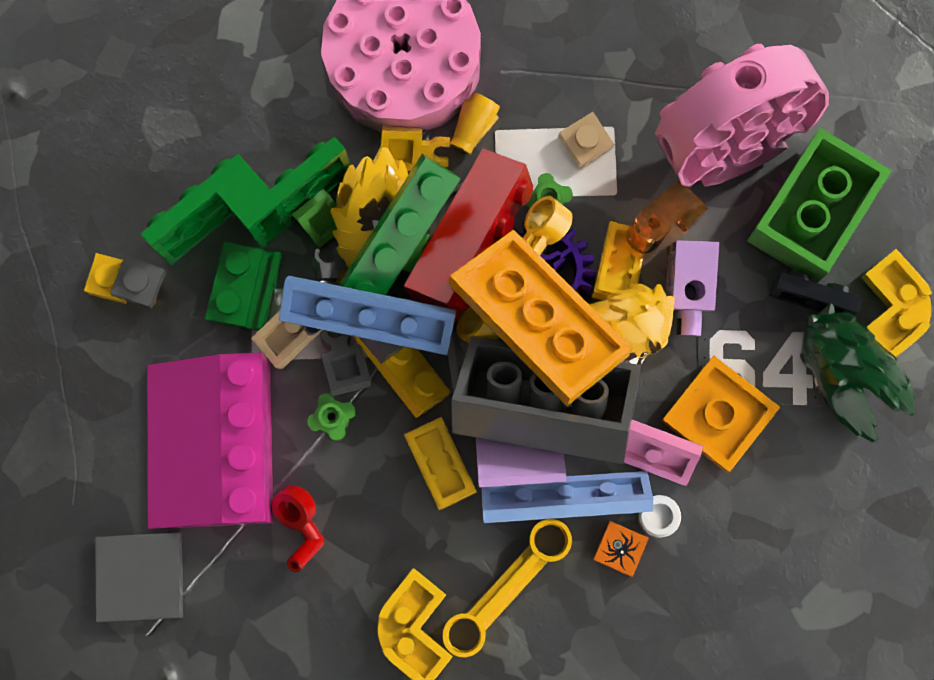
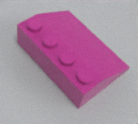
M262 352L219 354L147 365L148 529L273 524V511L271 507L273 500L270 360Z

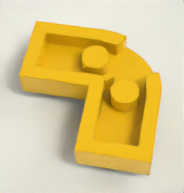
M895 249L861 278L888 307L885 312L866 327L875 335V340L897 357L929 329L931 325L929 324L931 318L929 295L932 294V291L919 273Z
M415 568L411 570L383 606L379 614L378 637L384 655L412 680H435L453 655L425 633L421 627L447 594Z

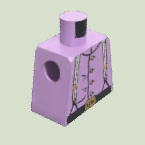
M676 240L667 246L666 296H673L675 298L674 311H677L676 335L701 336L702 312L715 310L719 242ZM687 284L693 286L696 291L694 300L688 299L685 295L684 290Z

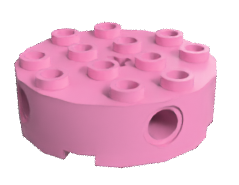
M337 0L323 25L321 56L336 100L356 122L382 133V126L421 128L427 132L442 127L461 111L464 99H469L472 92H474L480 76L481 33L471 5L466 0Z
M756 44L726 65L723 62H718L706 68L702 72L699 82L683 93L676 101L668 104L660 111L661 120L655 135L681 185L691 187L699 180L702 181L705 187L717 185L744 175L772 160L788 148L785 140L795 133H807L820 120L829 106V91L803 50L792 45L764 48L762 44Z

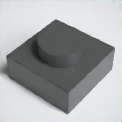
M125 256L110 294L119 299L152 309L166 271L163 268Z

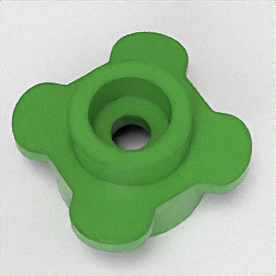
M544 173L538 177V185L533 190L526 206L531 208L536 201L545 197L546 194H551L554 199L564 205L572 200L573 192L569 186H561L555 182L551 174Z
M323 393L318 397V407L315 413L308 417L307 423L311 430H321L329 434L332 440L339 441L345 437V429L350 419L355 416L356 409L350 402L341 403L335 400L334 397H331L330 393ZM330 413H334L336 416L332 421L328 419Z

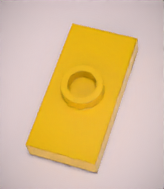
M613 221L609 222L592 298L605 300L607 295L628 290L631 288L632 283L638 284L649 231Z
M442 417L404 434L439 511L477 493Z

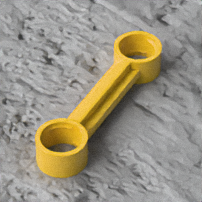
M551 196L542 197L532 205L526 215L524 226L527 232L523 239L541 255L547 245L558 242L568 232L572 223L571 211ZM471 307L463 312L457 324V335L462 340L470 343L471 336L492 340L499 339V336Z
M545 519L537 523L530 533L528 547L467 613L457 614L448 620L443 629V642L450 653L458 657H470L478 653L484 645L485 631L548 562L558 561L568 554L572 545V536L570 530L563 522L556 519ZM546 525L559 527L565 536L563 550L554 556L544 555L538 551L535 545V536L539 531L538 529ZM460 619L473 621L479 629V641L472 649L460 650L453 647L450 643L449 630Z

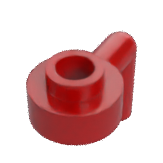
M288 485L273 498L271 507L273 514L281 524L290 529L299 530L305 539L302 545L286 562L291 571L300 572L322 548L324 537L312 520L316 513V505L310 493L299 486Z

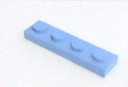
M648 471L566 476L567 482L481 487L484 523L653 512L654 499Z

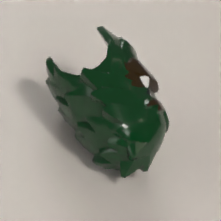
M829 303L819 315L810 314L808 316L802 340L800 359L813 372L815 376V389L823 400L829 404L839 421L856 436L860 435L874 442L878 440L874 430L877 427V423L868 407L864 388L870 390L878 399L880 398L894 411L898 412L900 409L910 416H913L915 413L914 400L916 398L910 379L897 364V358L875 340V335L863 324L855 321L856 317L849 312L835 313L834 305Z

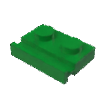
M224 242L205 319L209 323L259 331L269 319L283 260L281 252H268L260 248Z

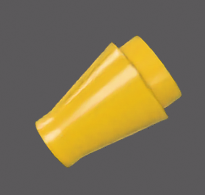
M472 92L469 99H464L450 145L471 155L476 145L499 119L497 113L500 106L487 97Z

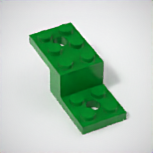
M335 137L327 143H318L308 152L307 160L296 169L289 168L281 173L275 180V186L271 189L265 185L239 154L232 159H224L213 168L211 176L204 182L187 188L179 197V202L167 212L161 211L154 215L148 221L147 228L140 234L170 265H173L233 215L258 245L264 249L297 222L292 214L322 189L331 194L339 187L343 174L351 165L346 149Z

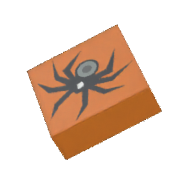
M609 521L593 560L633 577L649 538Z

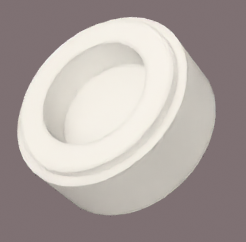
M656 495L653 496V512L638 513L637 517L641 529L647 535L663 538L673 534L678 529L681 522V512L674 500L667 496Z

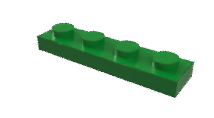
M421 154L338 286L386 295L460 181L459 176L426 155Z

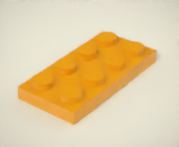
M514 230L449 277L448 284L566 406L629 357L633 349Z

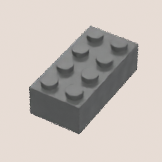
M471 336L452 397V433L624 465L641 365L621 362L571 404L566 406L504 341Z

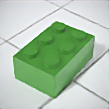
M819 128L752 231L747 242L791 269L811 276V281L818 283L829 273L892 170L829 132Z

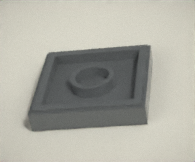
M182 533L95 537L96 622L183 618Z

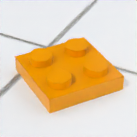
M713 355L661 422L681 438L703 446L701 454L725 473H729L780 409V406Z

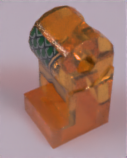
M678 181L641 210L636 220L627 229V242L636 252L650 254L659 247L669 232L676 226L684 233L689 231L701 219L708 208L687 186L681 185L680 181Z

